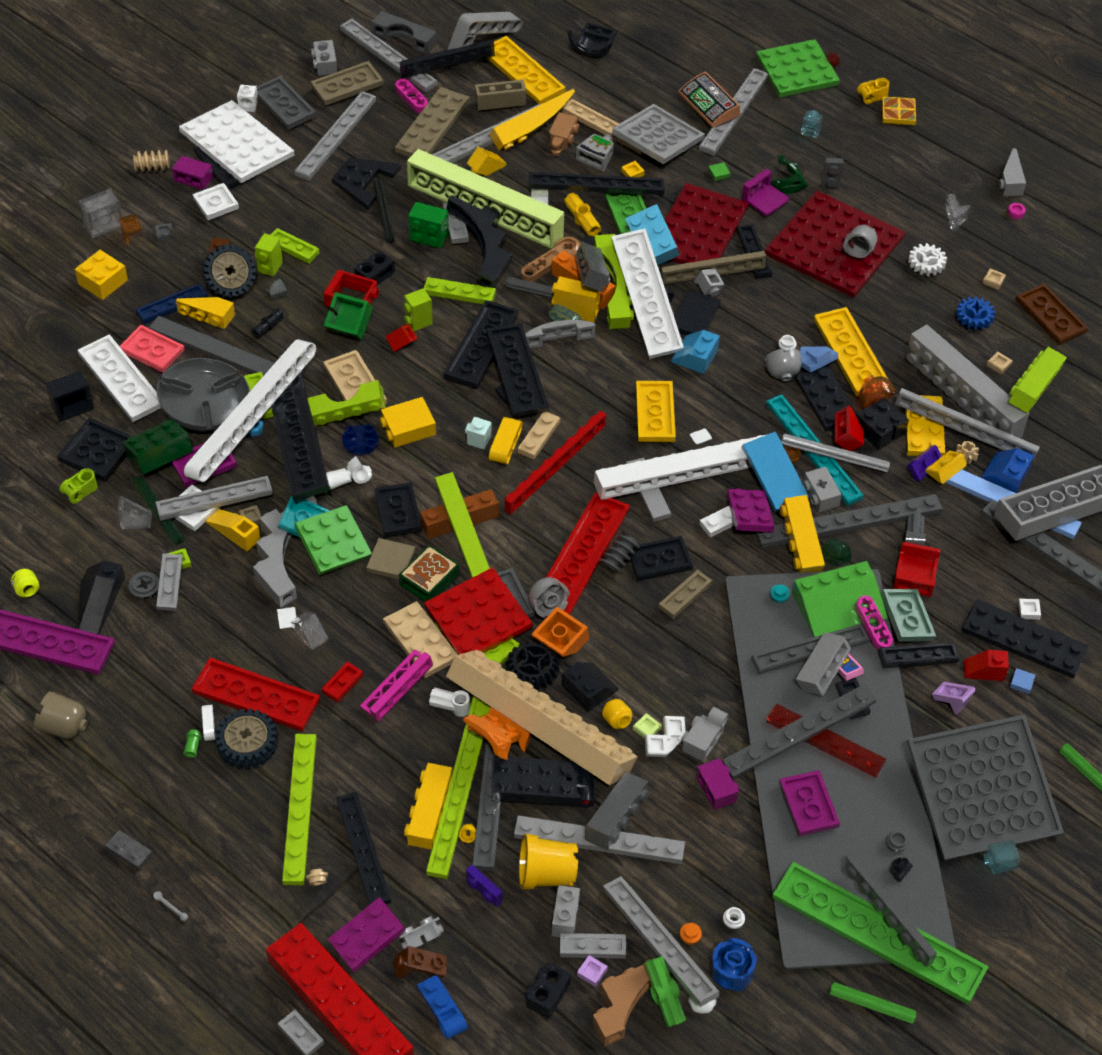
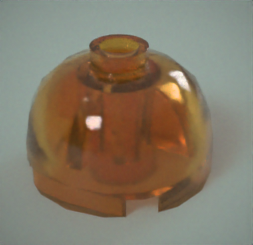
M871 375L863 380L864 384L859 390V399L865 409L883 397L888 400L897 390L886 377H874Z

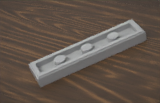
M643 457L640 459L626 462V464L634 463L636 461H644L645 459ZM659 488L639 492L653 522L671 517V512Z

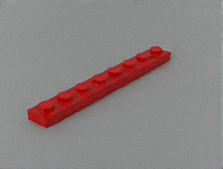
M599 411L596 415H593L589 422L581 426L573 437H569L561 448H557L549 459L544 460L542 465L530 474L529 478L522 481L514 492L509 493L505 498V511L510 515L515 512L606 426V414Z

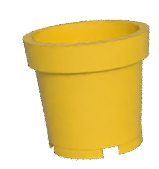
M525 833L522 838L519 857L520 889L533 890L535 887L559 885L573 887L578 870V859L574 856V853H578L577 844L541 839L537 835Z

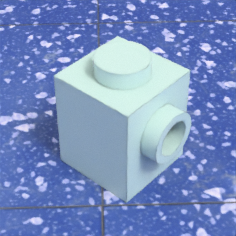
M474 417L465 429L467 444L485 449L492 436L491 422Z

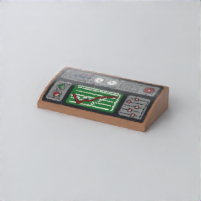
M707 72L694 77L678 91V94L712 128L740 116V105Z

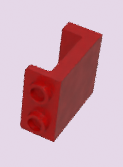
M902 542L893 589H918L920 595L932 597L941 550Z

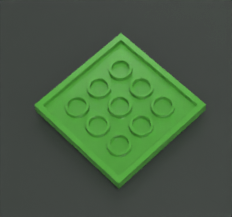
M816 39L756 51V57L764 72L768 73V79L779 98L837 86L840 83V79Z

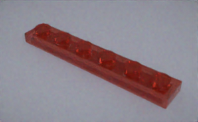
M776 703L766 722L781 729L803 716ZM828 729L804 741L877 778L886 763V758Z

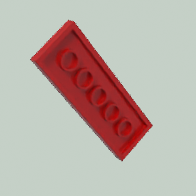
M213 658L208 659L192 687L193 694L239 710L244 709L245 712H248V708L253 709L254 713L256 709L260 710L261 714L266 713L273 722L302 732L320 701V695Z

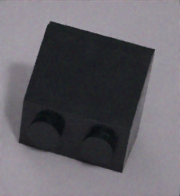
M577 662L562 673V687L588 712L619 690L592 662Z

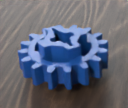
M975 296L974 299L968 297L967 301L962 299V302L958 304L956 315L958 316V321L962 320L961 325L967 324L968 329L972 326L974 330L977 327L983 330L984 326L989 327L990 323H993L996 311H993L994 306H989V301L985 303L984 298L978 300L977 296Z

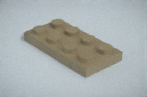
M369 61L310 81L312 89L325 106L360 94L361 91L365 92L384 85L383 79Z

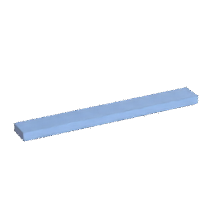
M960 470L945 482L988 502H991L993 499L998 502L1001 498L1015 494L964 470ZM1075 520L1051 528V530L1074 539L1082 522Z

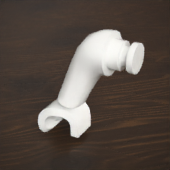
M355 456L348 463V470L342 468L327 472L331 490L352 482L351 478L359 484L369 481L372 476L371 468L362 465Z

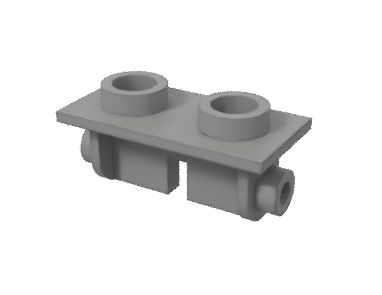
M430 916L420 921L421 926L415 929L412 926L406 928V931L396 938L397 940L403 939L404 942L401 943L402 949L404 950L407 946L416 948L422 945L423 942L420 938L422 935L426 942L440 937L444 930L440 924H436L439 917L433 920Z

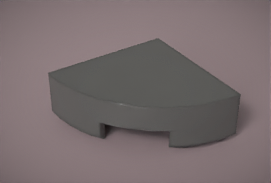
M172 223L154 226L157 242L167 239L172 233Z
M281 278L276 280L270 287L271 300L288 294Z

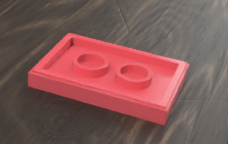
M140 325L119 346L126 355L162 373L185 350L184 345L143 325Z

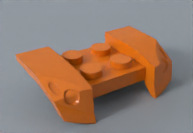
M492 707L489 713L484 716L478 717L471 714L463 719L468 724L467 728L487 739L493 748L494 754L502 759H508L512 743L518 741L521 750L524 752L530 743L531 733Z

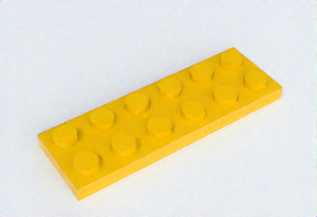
M507 36L494 42L495 56L488 57L487 59L512 81L523 79L526 94L538 104H543L566 92V87Z
M847 307L814 315L813 320L828 347L838 353L836 361L856 396L890 388V381Z

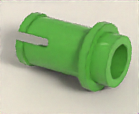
M189 730V733L186 734L187 741L183 754L194 758L197 756V749L202 736L198 730Z

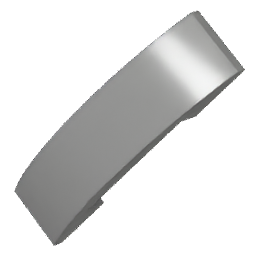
M583 320L554 321L540 325L525 335L530 348L543 346V341L575 335L577 341L595 338V323Z

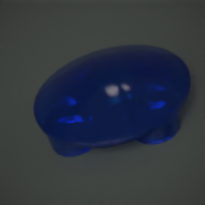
M370 424L349 425L345 428V432L342 435V444L348 451L354 454H368L377 448L379 436L374 430V426Z

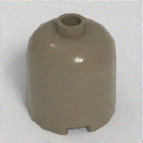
M49 691L40 703L44 707L41 714L36 713L34 728L67 740L76 737L80 731L83 732L85 730L88 720H85L86 710L82 704L56 692Z

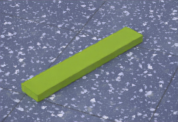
M451 472L435 477L434 481L470 576L473 578L490 568L455 476Z

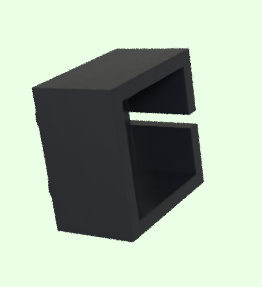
M81 370L45 383L51 408L59 422L94 410L89 385Z
M885 397L856 414L864 430V438L878 451L890 444L891 440L895 441L906 434L909 419Z

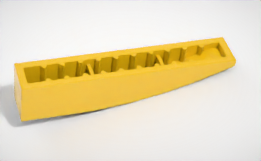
M574 89L494 127L489 136L498 151L508 150L515 143L518 142L520 144L526 141L528 136L543 127L562 109L574 94Z

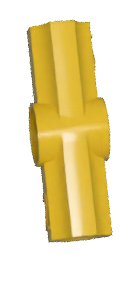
M574 192L568 194L564 198V203L575 217V223L581 226L587 235L594 237V235L601 231V226L591 214L590 206L583 203L578 194H574Z

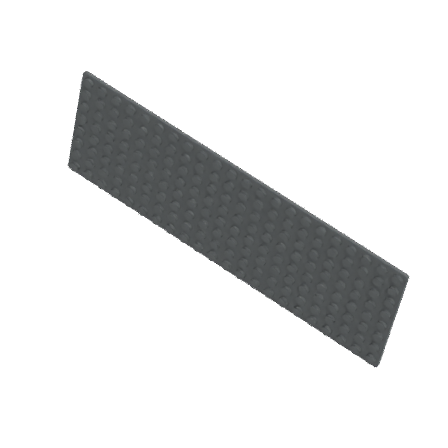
M871 569L881 593L883 587L880 572L878 569ZM823 572L726 577L725 583L750 745L841 697L836 685L837 682L844 681L845 679L838 672L824 695L820 696L804 692L796 681L798 673L802 670L806 661L758 674L751 660L753 654L813 638L792 595L794 580ZM778 584L787 586L790 590L789 599L784 603L775 602L770 595L773 586ZM887 613L888 620H886L885 623L892 635L889 616ZM878 623L872 624L871 626L878 627ZM870 639L869 643L853 647L849 652L864 669V674L855 677L859 685L861 686L866 683L876 699V703L869 706L871 710L870 715L850 719L849 717L753 769L772 896L791 864L795 862L872 904L870 898L860 891L855 880L849 878L845 872L847 857L855 854L916 928L956 949L930 818L906 742L908 739L913 738L900 670L899 667L883 668L878 649L874 647ZM879 639L880 642H886L885 639ZM894 641L889 647H895ZM820 770L840 826L839 828L799 836L779 780ZM895 831L903 832L908 839L907 848L902 852L892 851L887 846L889 834ZM897 858H907L913 867L904 879L898 882L890 872L891 864ZM773 899L782 963L785 969L890 964L887 960Z

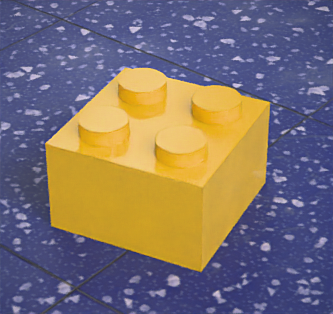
M102 250L97 251L75 268L78 284L102 300L128 281L125 265Z

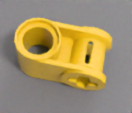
M885 78L864 82L858 86L857 93L863 97L865 104H870L882 100V97H888L890 83Z

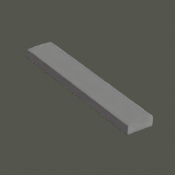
M265 476L155 503L161 521L271 495L273 492L269 478Z

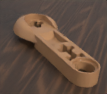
M573 237L560 238L555 243L553 249L521 269V279L533 282L550 272L552 269V259L563 250L575 258L581 243ZM531 272L533 275L527 276L525 273Z

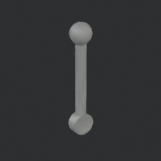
M157 891L154 893V899L161 901L180 916L181 921L188 919L187 913H182L164 899L161 892Z

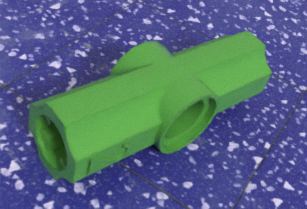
M663 956L644 962L652 985L650 987L652 998L659 1005L666 1026L671 1027L682 1023L686 1018L678 999L679 989L675 980L670 977Z

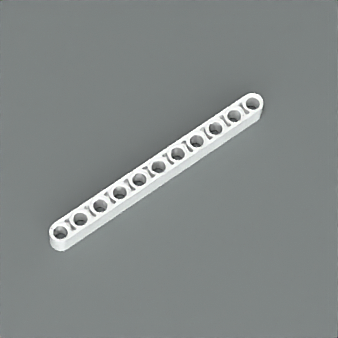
M297 339L290 345L189 460L184 468L186 477L204 482L211 476L314 357L316 352L314 343Z

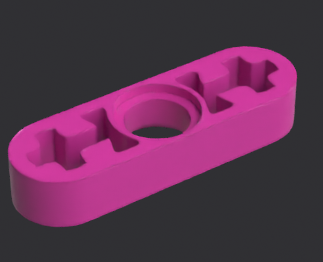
M407 79L396 81V92L415 112L421 113L428 105L427 99Z
M866 595L861 596L855 603V610L874 647L878 650L879 648L889 647L893 642V637L874 600ZM861 604H867L868 607H862ZM869 619L877 620L878 627H872L869 624ZM879 639H885L886 642H880Z

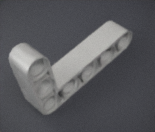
M511 12L465 13L460 16L448 50L473 44L476 34L517 32L522 27V20Z

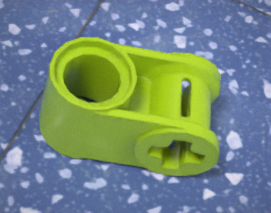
M86 468L65 480L59 489L62 494H66L69 497L71 503L75 504L97 490L98 483L93 470Z

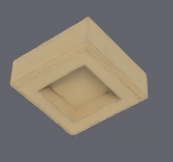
M989 269L982 284L999 290L1006 274Z
M997 352L988 360L986 366L1002 374L1011 366L1013 360Z

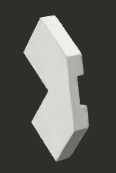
M664 716V735L646 734L645 736L646 756L666 757L681 742L686 732L685 718Z

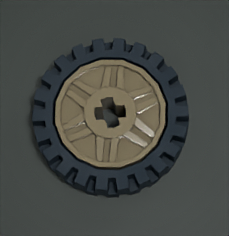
M223 245L217 247L209 253L203 263L202 277L204 278L205 285L207 284L208 289L213 291V294L219 295L222 298L241 296L250 289L256 277L253 258L251 255H248L246 250H242L239 246ZM228 268L231 269L230 272H233V273H231L230 275H228V274H227V271H225V270H227Z
M248 708V712L240 709L239 714L233 711L231 712L232 717L229 715L225 716V721L221 720L215 734L217 750L225 763L228 762L231 767L236 765L237 769H241L244 766L245 770H250V765H253L255 769L258 768V763L261 765L266 764V759L269 761L272 758V754H275L278 745L277 730L273 720L268 718L266 713L261 714L260 710L256 709L254 713L251 708Z

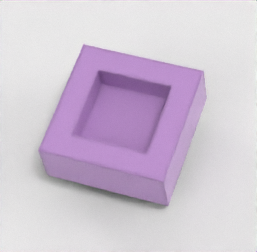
M589 955L577 971V976L596 987L606 973L608 966Z

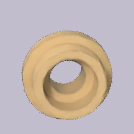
M314 869L310 871L306 879L311 886L322 885L327 882L328 873L323 872V869Z

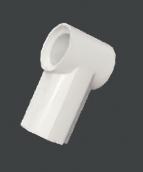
M434 688L430 694V706L453 711L459 717L469 714L471 706L467 692L462 690L451 692Z

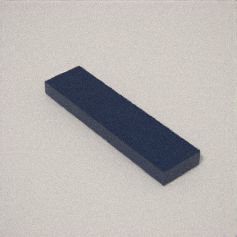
M199 283L137 308L136 314L145 325L154 321L158 316L164 317L178 311L177 299L208 298V294Z

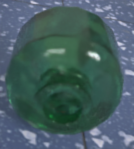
M833 538L826 541L823 545L822 553L827 562L835 566H842L850 561L852 557L851 547L847 543Z

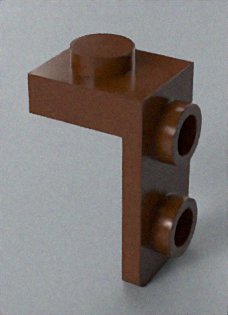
M407 946L395 956L393 961L395 977L403 978L413 970L439 977L446 976V956Z

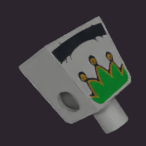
M596 134L591 135L577 146L576 160L604 171L613 156V138L609 134H606L604 137Z

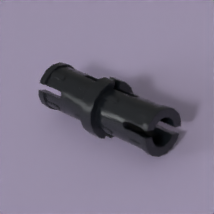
M276 308L270 315L263 317L261 322L251 329L252 334L256 338H260L266 331L274 328V325L284 317L282 311Z

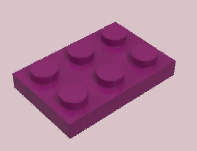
M203 444L194 447L192 452L171 461L185 488L201 482L186 477L184 468ZM231 452L209 478L237 467V462Z
M728 489L727 499L736 530L774 532L775 525L764 491Z
M820 770L779 780L799 836L839 828L840 822Z
M379 897L329 937L328 940L352 971L356 972L405 932L406 929Z

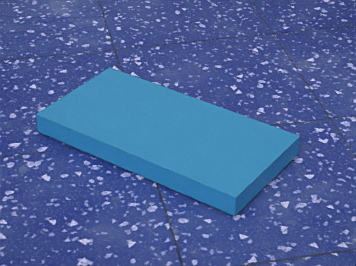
M776 432L742 445L775 512L780 510V506L785 498L807 495L809 498Z

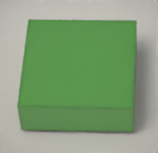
M724 162L709 166L708 171L714 181L730 178V172Z

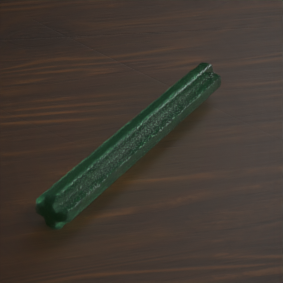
M140 475L134 477L133 484L175 545L184 541L183 536L171 518L160 521L155 503L158 499L143 477Z

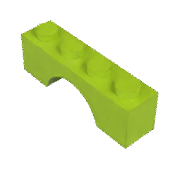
M378 380L360 384L357 393L346 401H332L326 394L308 398L315 426L386 408L384 391Z

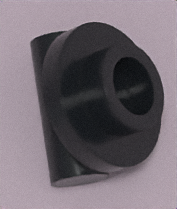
M897 858L892 862L890 872L894 875L896 881L901 882L913 865L907 858Z

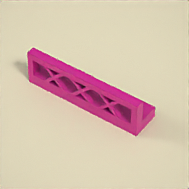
M414 649L360 705L361 709L379 722L433 666L431 656L426 652L421 654ZM417 657L418 659L410 666V662ZM386 687H390V688L383 694V690H384ZM376 701L370 708L368 707L372 702Z

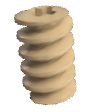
M153 150L150 155L144 151L143 156L138 151L137 155L133 158L135 173L139 172V168L142 172H145L146 167L149 172H152L153 167L156 172L159 171L160 167L162 171H165L166 167L170 170L167 150L164 151L163 155L160 150H158L157 155L154 154Z

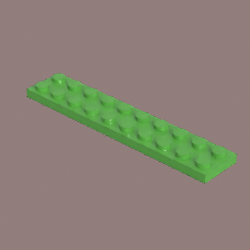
M795 862L791 864L773 893L772 899L968 1005L989 966L917 928L937 952L934 963L926 967L923 962L916 959L914 951L909 945H905L902 942L899 933L888 925L885 916L877 911L873 904Z

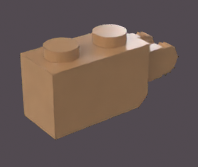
M558 113L549 131V145L552 147V155L559 156L563 150L567 151L569 145L573 144L574 135L579 131L578 117Z

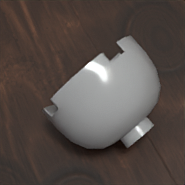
M789 348V352H783V349L773 351L765 359L769 374L782 381H790L799 373L802 366L800 351Z
M542 578L531 587L529 602L538 615L546 618L545 616H548L556 607L561 610L566 608L569 591L556 578Z

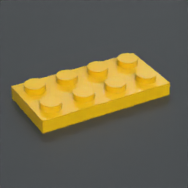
M636 381L638 442H675L673 382Z
M919 395L943 405L941 396ZM905 409V417L909 419L906 431L907 455L919 456L931 445H936L941 455H945L944 425Z

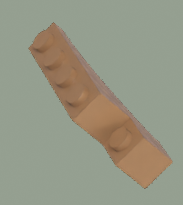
M644 963L637 968H628L623 974L616 977L610 976L601 983L600 993L608 1008L603 1007L593 1014L592 1024L604 1047L625 1037V1025L631 1012L641 997L652 986Z

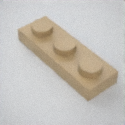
M543 412L518 447V453L535 459L559 425L560 417Z

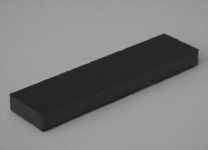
M753 224L737 226L736 231L745 254L764 251ZM767 258L766 268L752 270L755 279L772 277V270Z
M954 642L884 647L878 650L883 668L958 663L960 659Z

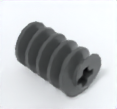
M622 531L623 535H618V541L612 543L613 547L608 548L609 553L603 554L604 559H599V563L611 573L614 571L620 573L621 570L618 566H626L623 560H631L628 553L634 555L635 552L632 548H640L637 541L625 531Z

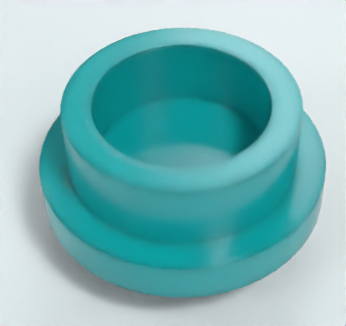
M778 584L771 588L770 595L775 602L784 603L790 597V590L787 586Z

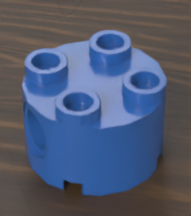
M736 938L720 942L713 953L710 969L712 980L724 989L738 992L744 990L754 977L757 961L756 954L753 952L751 945L744 940Z

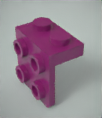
M768 169L758 173L751 180L746 181L743 185L742 200L749 202V205L764 216H769L789 200L786 195L770 184L772 172Z

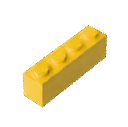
M807 495L785 498L780 506V514L785 518L784 529L785 533L789 534V549L794 554V568L798 570V573L822 572L825 563Z
M428 763L426 770H422L420 776L421 788H417L415 793V800L417 802L415 806L412 805L410 818L412 819L410 824H406L404 836H407L408 845L432 850L452 777V767Z

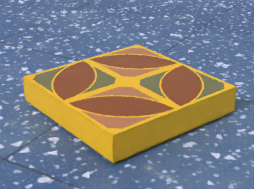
M882 97V123L915 125V99Z

